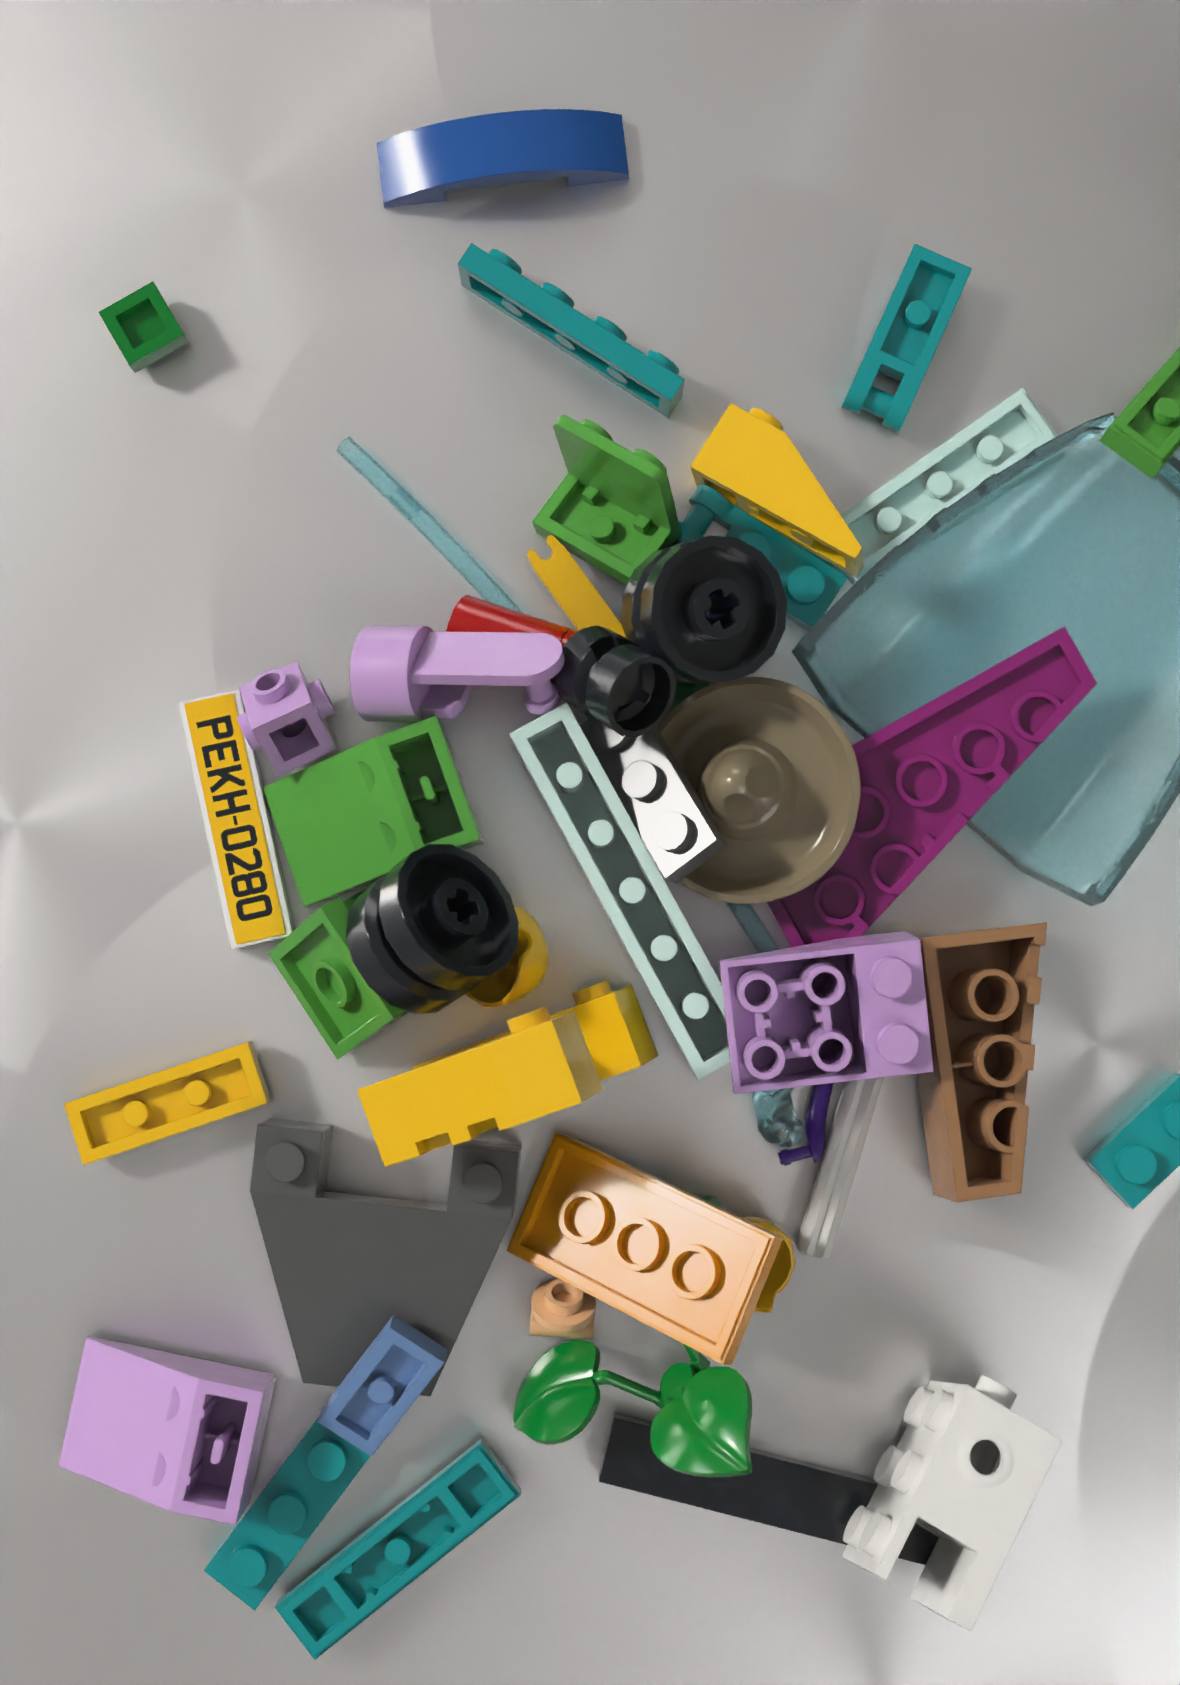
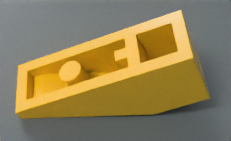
M730 403L690 466L696 486L704 484L715 489L726 497L731 504L797 545L857 578L864 568L862 547L787 434L782 431L783 425L764 410L751 408L747 412Z

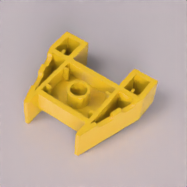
M608 980L578 990L572 993L576 1005L549 1014L547 1006L514 1017L507 1020L509 1026L507 1031L418 1063L413 1066L414 1069L358 1089L359 1098L384 1166L421 1156L449 1144L456 1145L478 1137L480 1133L497 1127L500 1131L582 1103L603 1090L601 1080L641 1067L658 1057L632 984L612 991Z

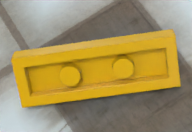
M249 1041L64 1103L82 1163L85 1165L271 1102V1098L253 1042Z

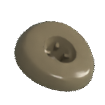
M742 677L731 682L713 683L685 698L657 726V729L727 843L726 847L680 880L679 883L707 898L734 904L766 903L795 894L822 877L841 856L850 840L857 819L861 798L859 767L851 742L843 728L831 712L811 694L784 681L765 677Z

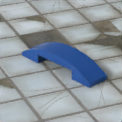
M539 109L484 114L424 126L376 143L384 208L446 201L445 191L560 177H567L568 186L629 179L622 115L602 111Z

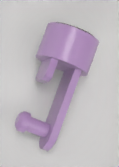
M366 626L359 632L353 645L349 670L350 689L356 711L367 722L417 723L433 716L454 719L464 710L474 685L525 686L526 690L523 694V700L526 709L530 713L544 715L554 710L560 703L558 690L551 683L550 679L561 671L565 657L560 641L546 633L434 632L428 626Z

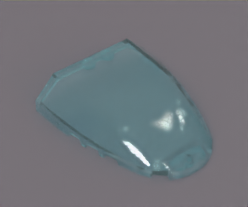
M1114 412L1091 419L1035 448L1024 458L996 475L994 473L983 480L975 489L948 508L945 507L940 510L924 526L899 546H895L865 573L818 620L792 650L793 655L828 708L863 738H866L1065 626L1095 678L1097 685L1020 765L966 825L1022 873L1089 906L1103 903L1109 897L1151 839L1180 793V448L1158 474L1151 479L1099 441L1107 428L1117 418L1114 417Z

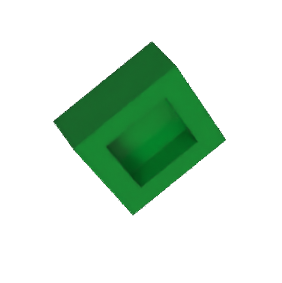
M153 281L99 311L101 318L134 373L189 343Z

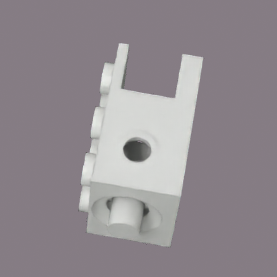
M983 1375L980 1377L975 1388L967 1384L930 1380L927 1388L921 1386L917 1389L904 1412L903 1420L908 1423V1426L898 1446L891 1445L888 1447L877 1464L873 1479L879 1484L867 1508L861 1505L855 1510L843 1535V1541L848 1545L842 1557L886 1581L915 1523L938 1536L939 1539L910 1598L970 1632L982 1611L1063 1442L1010 1410L1017 1394L999 1382Z

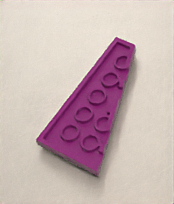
M1065 626L852 745L859 767L861 798L855 828L848 844L834 865L814 883L795 894L767 902L791 947L862 936L992 795L1011 777L1020 765L1097 685L1095 678Z

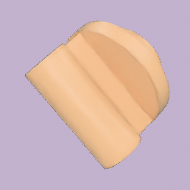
M559 1278L542 1283L532 1295L529 1335L593 1340L596 1310L595 1297Z

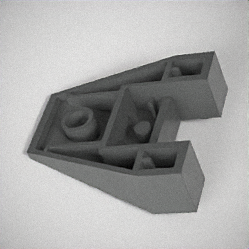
M274 1118L258 1124L250 1193L303 1383L338 1387L394 1314L447 1349L445 1363L420 1394L422 1396H431L512 1220L516 1206L522 1145L474 1139L454 1145L448 1203L439 1204L326 1192L333 1125Z

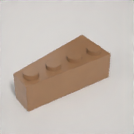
M1047 922L919 938L933 1072L918 1073L917 1079L932 1190L935 1196L954 1202H964L1021 1193L1029 1106L1025 1105L1028 1070H1033L1035 1045L1031 1044L1034 1005H1039L1042 978L1037 977L1040 946H1045Z

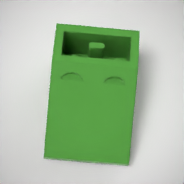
M437 716L372 738L263 787L304 907L374 883L376 880L389 874L390 870L410 853L427 844H452L466 850L484 843L444 728Z

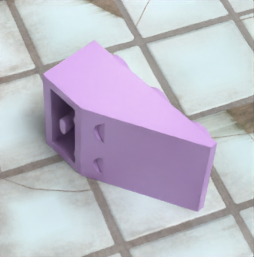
M901 931L840 938L719 960L734 1094L933 1072L921 943L919 938L909 932Z
M88 1336L85 1340L58 1466L169 1512L236 1525L250 1503L276 1374Z

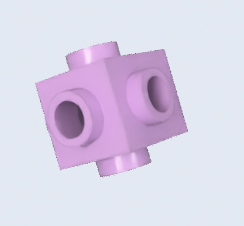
M297 661L280 669L264 671L253 681L239 687L246 710L245 713L237 716L240 728L253 751L259 748L263 749L277 776L337 750L326 721L327 717L335 714L330 698L320 679L308 683Z

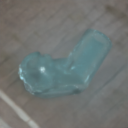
M795 1087L753 1092L752 1101L757 1127L763 1138L767 1142L775 1143L782 1148L795 1145L801 1139L804 1130L802 1121L796 1119L791 1093Z

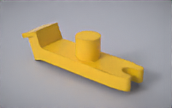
M549 535L546 538V544L552 551V556L549 559H541L536 551L532 549L527 552V558L534 572L578 631L597 625L609 628L625 637L622 624L567 549L554 536Z

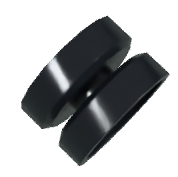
M710 535L655 551L634 569L622 595L621 624L625 637L634 645L641 646L664 659L672 667L676 683H725L755 673L774 655L786 627L787 598L779 573L762 551L739 538Z
M427 844L410 853L396 864L389 874L376 880L359 894L348 912L346 939L352 961L367 985L386 1002L414 1014L437 1013L508 965L518 946L519 922L510 894L497 874L476 855L452 844Z

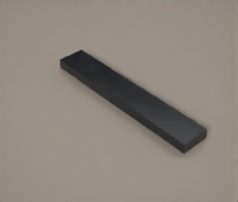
M617 1413L613 1415L598 1476L599 1482L845 1545L848 1544L843 1541V1535L851 1516L859 1506L863 1505L867 1508L879 1484L872 1478L750 1448L751 1474L733 1477H699L684 1474L667 1467L654 1454L650 1442L652 1422ZM915 1523L898 1558L926 1565L939 1537Z

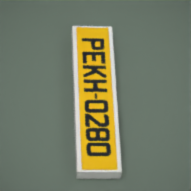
M234 689L177 702L230 948L235 950L286 938L295 930L268 803L263 791L264 785L256 750L253 751L249 746L237 720L238 715L246 712L240 690Z

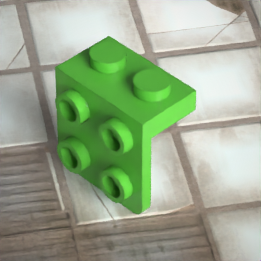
M561 415L553 425V429L568 474L532 521L536 533L544 538H547L549 535L554 536L568 552L627 585L634 569L653 552L672 546L681 534L667 469L651 453L643 449H635L632 452L615 443L609 433L595 422L583 419L579 423L566 415Z

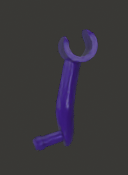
M834 1083L813 1085L805 1121L808 1145L790 1150H780L778 1157L781 1165H790L791 1162L810 1157L813 1163H817L822 1158L825 1145L826 1118Z

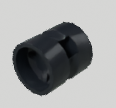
M597 625L581 629L572 635L562 647L565 662L561 671L554 676V684L559 695L568 703L587 715L593 716L600 723L619 735L632 738L645 735L660 725L669 713L675 698L676 678L672 667L664 659L641 646L634 645L630 640L609 628Z

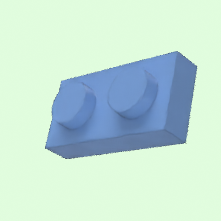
M393 1314L322 1407L318 1423L372 1457L443 1366L447 1349Z

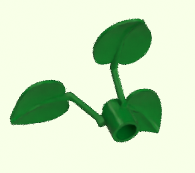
M716 1196L701 1197V1199L724 1209L722 1202ZM571 1340L550 1349L534 1364L524 1379L517 1395L513 1413L514 1428L523 1432L537 1443L545 1445L563 1443L581 1433L597 1411L600 1402L598 1386L612 1385L650 1401L661 1409L652 1422L650 1442L656 1457L667 1467L684 1474L699 1477H733L751 1474L752 1472L749 1442L752 1396L748 1383L741 1374L730 1367H710V1361L703 1354L685 1344L683 1345L691 1359L690 1362H679L669 1367L661 1378L660 1391L651 1389L609 1370L598 1371L600 1364L599 1348L590 1341Z

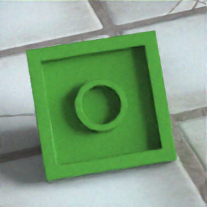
M364 890L345 901L338 897L320 907L268 953L337 1060L357 1048L383 1028L409 1013L406 1010L390 1005L367 985L352 961L346 939L348 912L359 894Z

